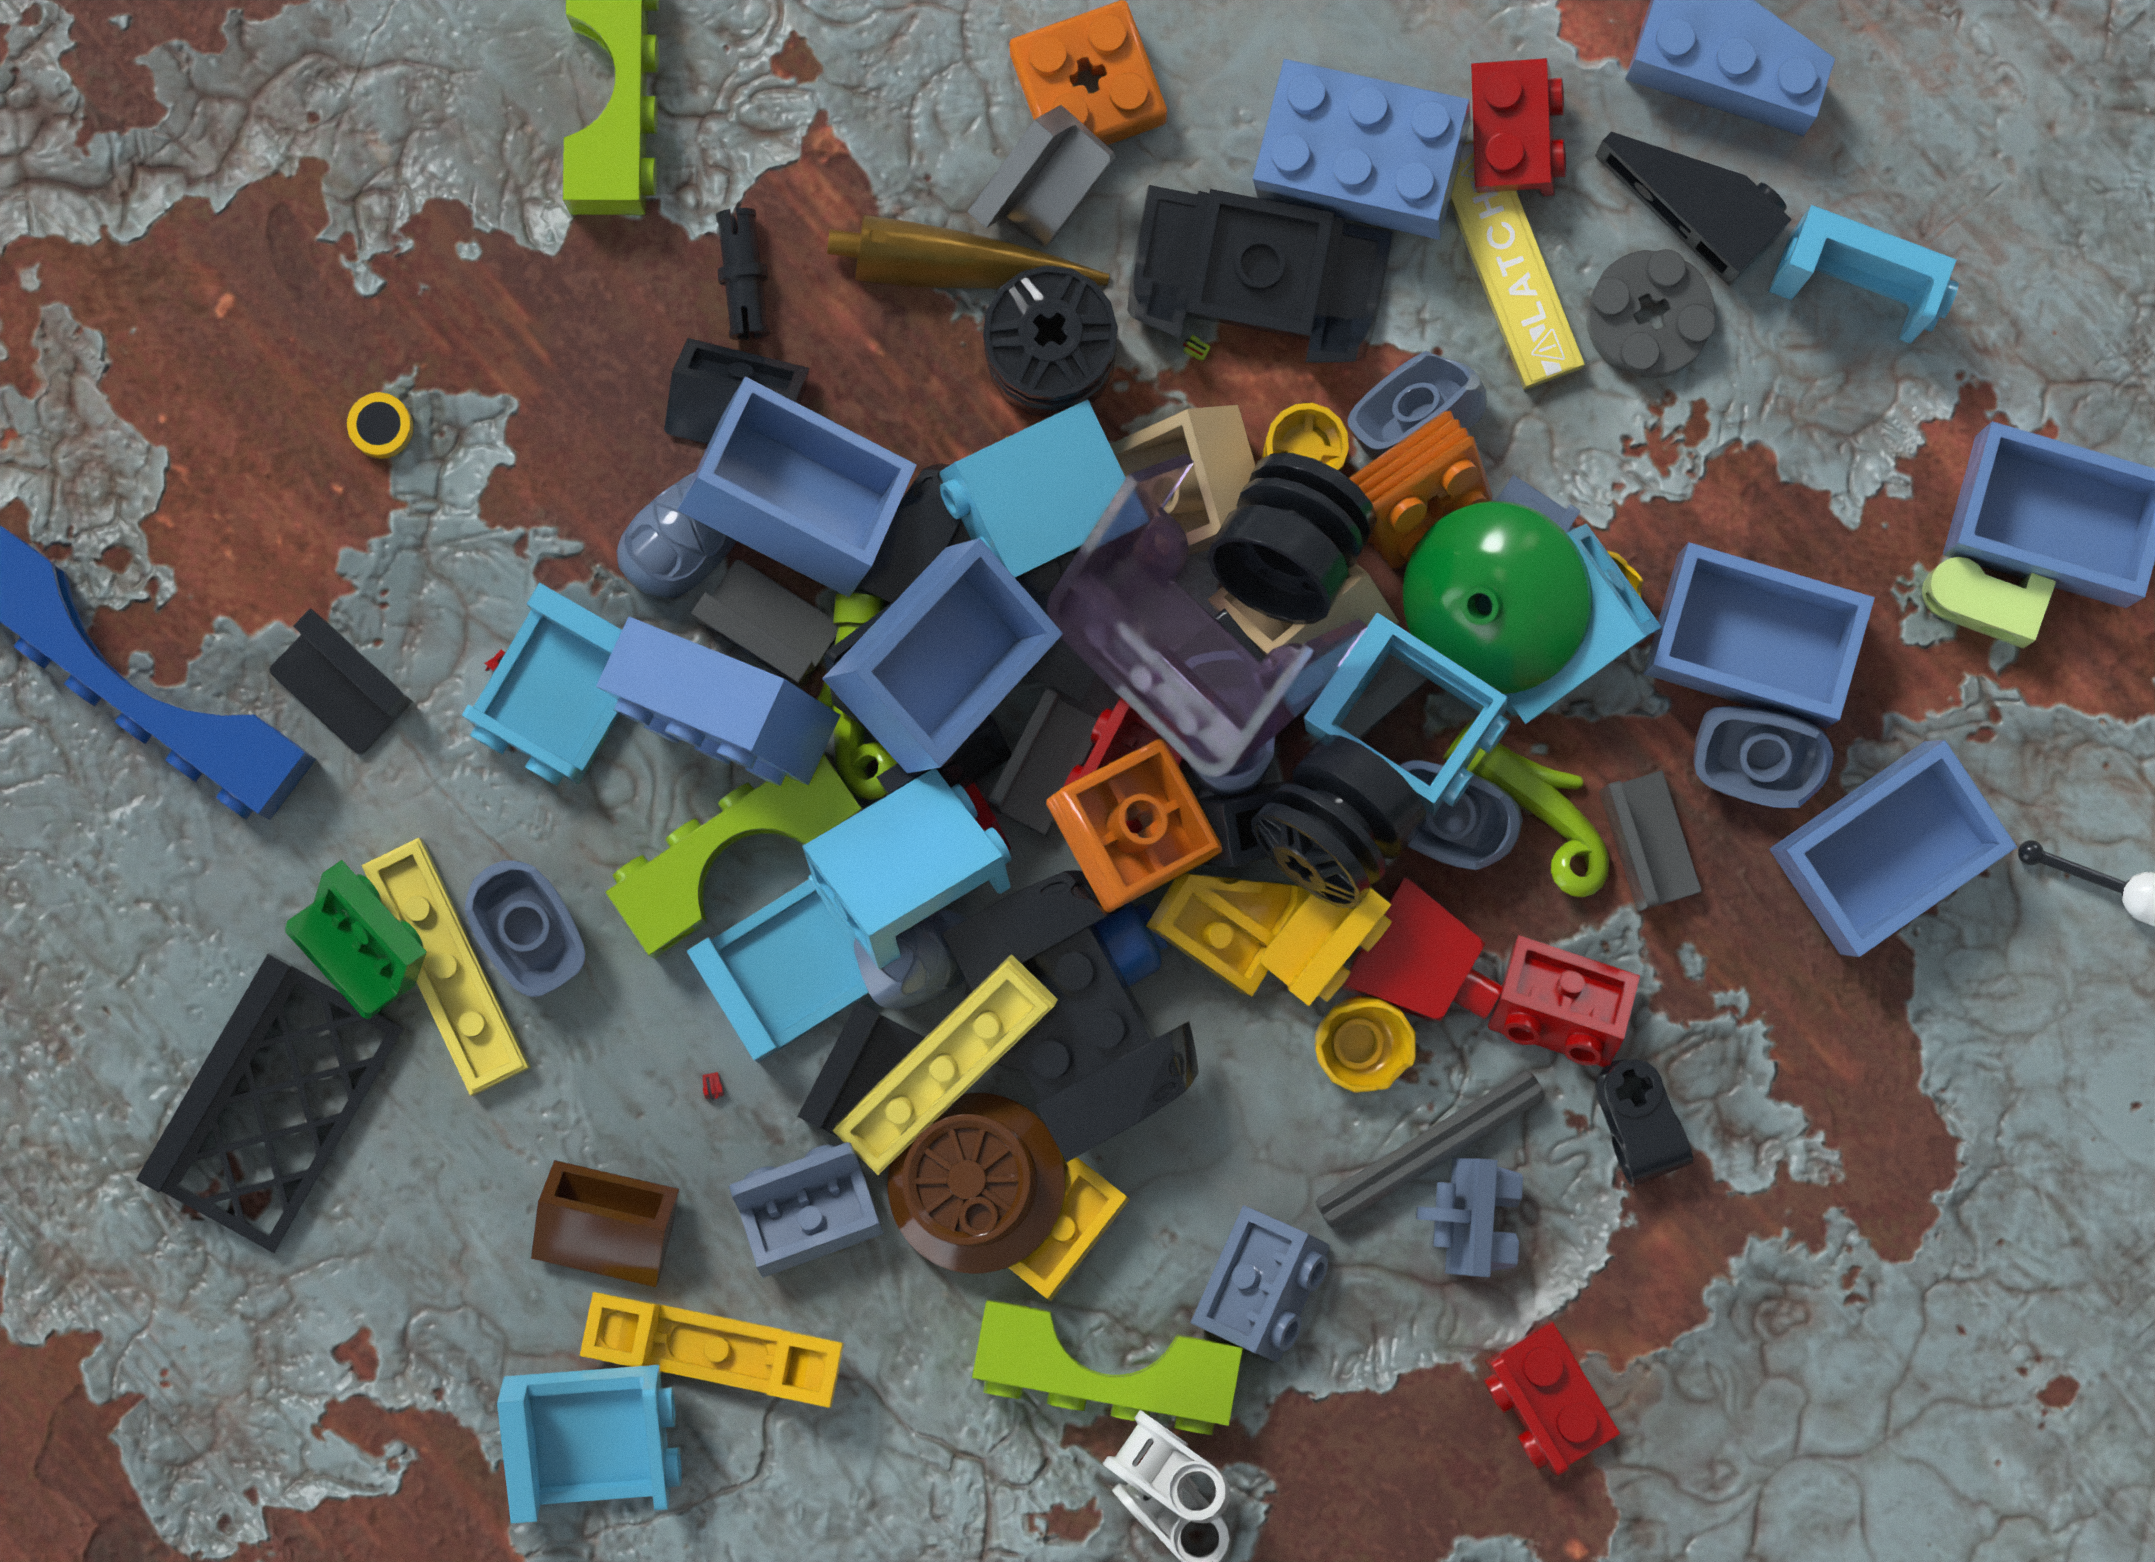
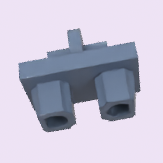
M1452 1158L1451 1183L1437 1182L1436 1208L1417 1206L1416 1212L1417 1220L1435 1221L1433 1247L1447 1248L1446 1274L1490 1277L1491 1271L1514 1268L1518 1265L1519 1241L1516 1233L1493 1232L1495 1206L1518 1207L1519 1202L1522 1200L1523 1176L1521 1173L1497 1167L1498 1160Z

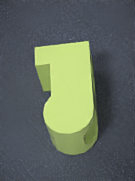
M1954 557L1946 559L1927 575L1923 582L1922 596L1924 604L1936 616L2024 649L2036 640L2056 581L2031 573L2021 580L2019 586L1986 575L1981 567L1969 558Z

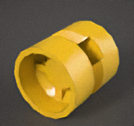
M1314 403L1295 404L1281 411L1271 423L1262 459L1273 453H1294L1314 458L1341 472L1349 450L1348 432L1341 419L1329 408Z

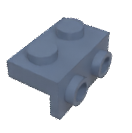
M849 1142L841 1145L828 1144L816 1147L809 1151L804 1158L780 1167L767 1166L758 1168L748 1173L743 1180L729 1186L733 1201L740 1212L757 1269L762 1278L884 1234L862 1166L852 1144Z

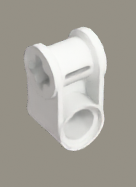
M1139 1410L1134 1417L1138 1425L1115 1457L1107 1456L1102 1464L1147 1497H1154L1185 1519L1194 1523H1208L1218 1519L1226 1511L1230 1502V1486L1227 1478L1219 1469L1186 1447L1188 1443ZM1153 1442V1445L1151 1446V1448L1148 1450V1452L1146 1453V1455L1144 1456V1458L1141 1460V1462H1140L1139 1465L1137 1466V1463L1140 1461V1459L1142 1458V1456L1144 1455V1453L1146 1452V1450L1149 1448V1446H1150L1151 1443ZM1196 1474L1209 1475L1216 1486V1496L1213 1503L1201 1511L1190 1510L1182 1499V1488L1185 1481Z
M1188 1478L1182 1488L1184 1504L1192 1511H1201L1208 1508L1211 1504L1199 1493V1488L1192 1479ZM1119 1483L1112 1489L1113 1493L1149 1532H1154L1180 1561L1219 1562L1227 1552L1229 1533L1227 1524L1222 1516L1211 1521L1219 1533L1218 1545L1211 1553L1197 1556L1188 1552L1181 1541L1182 1529L1190 1520L1179 1516L1154 1497L1147 1501L1144 1500V1494L1129 1483L1126 1486Z

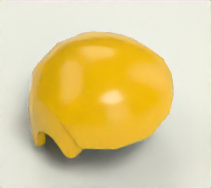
M1358 995L1343 1000L1328 1012L1320 1022L1315 1033L1316 1041L1314 1045L1318 1064L1332 1083L1353 1093L1389 1089L1408 1067L1414 1065L1416 1059V1032L1399 1008L1376 997Z

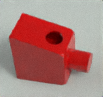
M1404 877L1389 899L1391 906L1384 914L1392 923L1368 952L1363 948L1360 949L1349 968L1351 973L1341 988L1359 996H1372L1382 999L1396 1006L1402 1012L1432 1023H1438L1442 1020L1452 1001L1485 1020L1498 1000L1503 987L1472 968L1485 942L1414 882Z

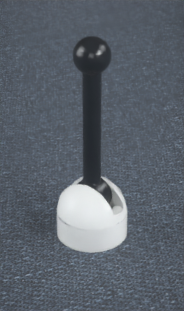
M2027 840L2020 845L2018 857L2024 864L2036 865L2041 863L2121 893L2122 902L2128 913L2136 920L2155 927V872H2142L2132 876L2125 882L2043 850L2042 845L2037 841Z

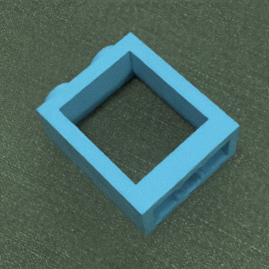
M1378 612L1304 717L1305 731L1318 740L1325 734L1341 735L1362 744L1382 757L1406 779L1418 794L1425 810L1433 816L1443 802L1453 807L1459 801L1474 777V774L1468 771L1467 767L1480 748L1488 754L1493 751L1511 721L1503 717L1507 708V696ZM1390 654L1480 712L1430 786L1340 727Z

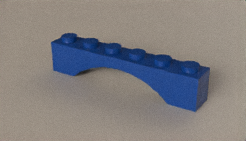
M0 526V624L3 623L20 636L14 647L44 669L51 661H54L71 675L64 685L91 705L96 706L103 698L117 708L121 713L114 722L142 743L146 744L153 735L169 747L171 752L165 760L184 775L197 782L204 773L220 785L222 789L216 798L239 816L247 820L254 811L271 820L316 761V758L254 714L221 716L187 711L158 701L135 688L108 663L89 637L73 602L67 573L17 535Z

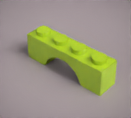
M566 0V16L572 30L592 39L604 48L613 59L615 66L613 93L602 114L586 128L564 137L563 201L570 215H645L646 196H656V158L646 157V134H657L658 128L657 97L647 96V73L658 72L657 34H648V11H658L659 0Z
M824 753L809 785L785 776L781 786L766 781L754 789L751 783L747 782L718 802L722 812L708 822L701 825L697 818L690 820L666 837L665 841L670 848L649 862L644 855H640L622 866L612 875L617 884L605 891V893L648 956L656 959L707 924L704 907L706 879L714 862L731 845L744 838L760 834L781 835L805 845L862 811Z
M987 1299L972 1378L985 1380L983 1392L992 1395L1021 1399L1023 1388L1049 1392L1048 1405L1085 1411L1087 1400L1112 1404L1110 1415L1112 1417L1136 1421L1134 1417L1139 1410L1150 1416L1151 1412L1176 1416L1174 1428L1213 1435L1215 1423L1229 1426L1243 1348L1238 1345L1177 1334L1167 1350L1149 1366L1127 1374H1105L1085 1367L1066 1351L1056 1334L1051 1311Z

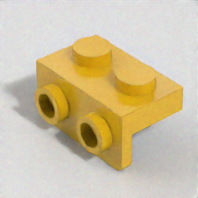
M1370 887V892L1363 901L1352 909L1336 907L1310 894L1261 954L1260 963L1288 986V990L1306 1005L1310 1006L1317 996L1328 1002L1351 973V971L1343 966L1350 955L1359 945L1368 952L1392 923L1384 915L1391 904L1372 887Z

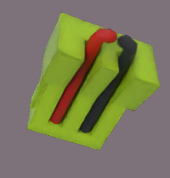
M1193 334L1190 339H1185V342H1183L1185 347L1183 353L1201 361H1204L1211 348Z

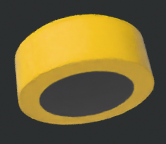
M376 392L363 396L355 402L348 414L347 430L349 437L360 451L373 458L384 459L399 454L407 447L413 435V419L409 410L398 398L387 393Z

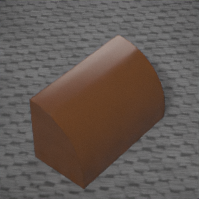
M554 1160L538 1200L531 1259L657 1287L672 1232L679 1189Z

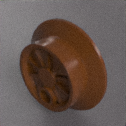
M966 1093L961 1095L889 1165L888 1197L891 1211L899 1230L908 1243L934 1264L952 1271L969 1274L1000 1271L1021 1262L1035 1252L1044 1243L1056 1225L1062 1210L1066 1190V1174L1062 1154L1044 1122L1018 1102L989 1093Z

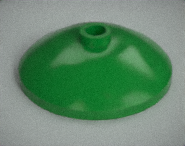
M1487 501L1471 504L1451 512L1436 522L1423 535L1407 564L1403 583V607L1411 635L1502 694H1510L1540 685L1559 673L1572 660L1588 631L1592 612V588L1588 569L1580 551L1569 535L1552 519L1537 510L1521 504L1506 501ZM1478 593L1485 594L1490 598L1492 602L1490 615H1484L1477 610L1475 598Z

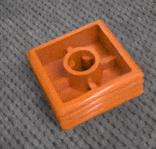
M1119 0L1010 40V57L1034 120L1062 105L1106 145L1163 126L1166 123L1167 107L1129 5L1125 0ZM1089 70L1093 76H1102L1098 80L1097 92L1088 94L1084 85L1073 87L1072 84L1078 81L1079 72Z
M1443 411L1349 477L1351 481L1361 488L1373 504L1377 523L1368 542L1373 543L1377 552L1380 551L1383 560L1388 561L1390 568H1399L1406 562H1409L1417 543L1441 518L1465 506L1492 501L1493 497L1474 436H1469L1467 428L1461 427L1459 419H1454L1452 411Z
M1157 739L1062 787L1046 801L1047 807L1102 908L1106 912H1112L1200 866L1222 851L1219 839L1166 742L1162 739ZM1138 819L1143 829L1138 834L1130 832L1126 825L1127 820L1133 821Z

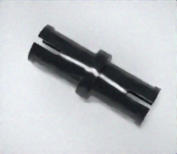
M736 208L737 234L736 217L731 216L730 209H726L716 213L723 266L717 269L720 285L726 288L730 325L729 338L732 340H750V331V333H754L755 339H760L770 335V331L767 326L762 282L768 279L767 265L761 263L759 258L755 221L756 210L752 208ZM747 315H748V320H749V331H748Z

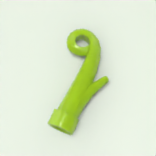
M841 593L836 594L833 625L837 626L835 645L886 607V600L868 594L852 593L850 597ZM825 682L817 700L829 708L833 706V710L841 715L833 731L835 759L839 775L846 787L858 797L869 800L881 798L886 794L876 777L897 764V762L879 742L863 745L865 729L832 704L830 687ZM877 759L879 763L878 772L873 778L869 779L864 769L869 762Z
M1475 718L1463 728L1443 756L1444 760L1447 761L1476 720ZM1500 743L1496 745L1490 754L1480 748L1467 767V770L1498 785L1517 804L1539 817L1569 840L1556 851L1551 861V873L1554 882L1562 891L1571 896L1586 897L1595 894L1603 887L1608 877L1610 858L1605 843L1590 821L1566 797L1555 789H1578L1583 786L1582 777L1539 765L1514 753ZM1584 856L1587 866L1585 877H1579L1572 872L1569 865L1571 857Z

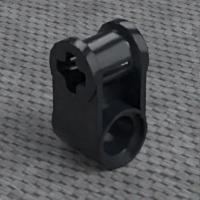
M1637 1059L1615 1060L1610 1065L1603 1067L1597 1075L1595 1082L1596 1098L1611 1133V1142L1616 1158L1628 1183L1634 1187L1693 1164V1155L1688 1138L1681 1122L1673 1111L1662 1078L1656 1068L1646 1061ZM1622 1073L1628 1078H1639L1642 1088L1633 1092L1635 1103L1631 1099L1618 1098L1616 1095V1088L1624 1084Z

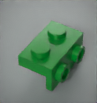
M340 860L322 873L314 902L290 918L285 926V933L365 1019L373 1017L415 986L427 953L423 948L422 940L417 931L404 920L398 921L381 903L380 895L373 883L364 875H356L343 860Z

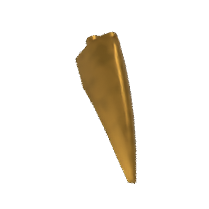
M863 215L861 233L829 230L827 254L858 258L855 280L916 288L999 289L1018 273L1045 265L1074 269L1095 281L1098 286L1108 285L1109 281L1108 273L1055 255L968 232L916 222Z

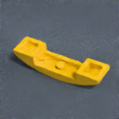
M593 1292L579 1356L630 1367L660 1365L661 1372L832 1408L845 1343L728 1317Z

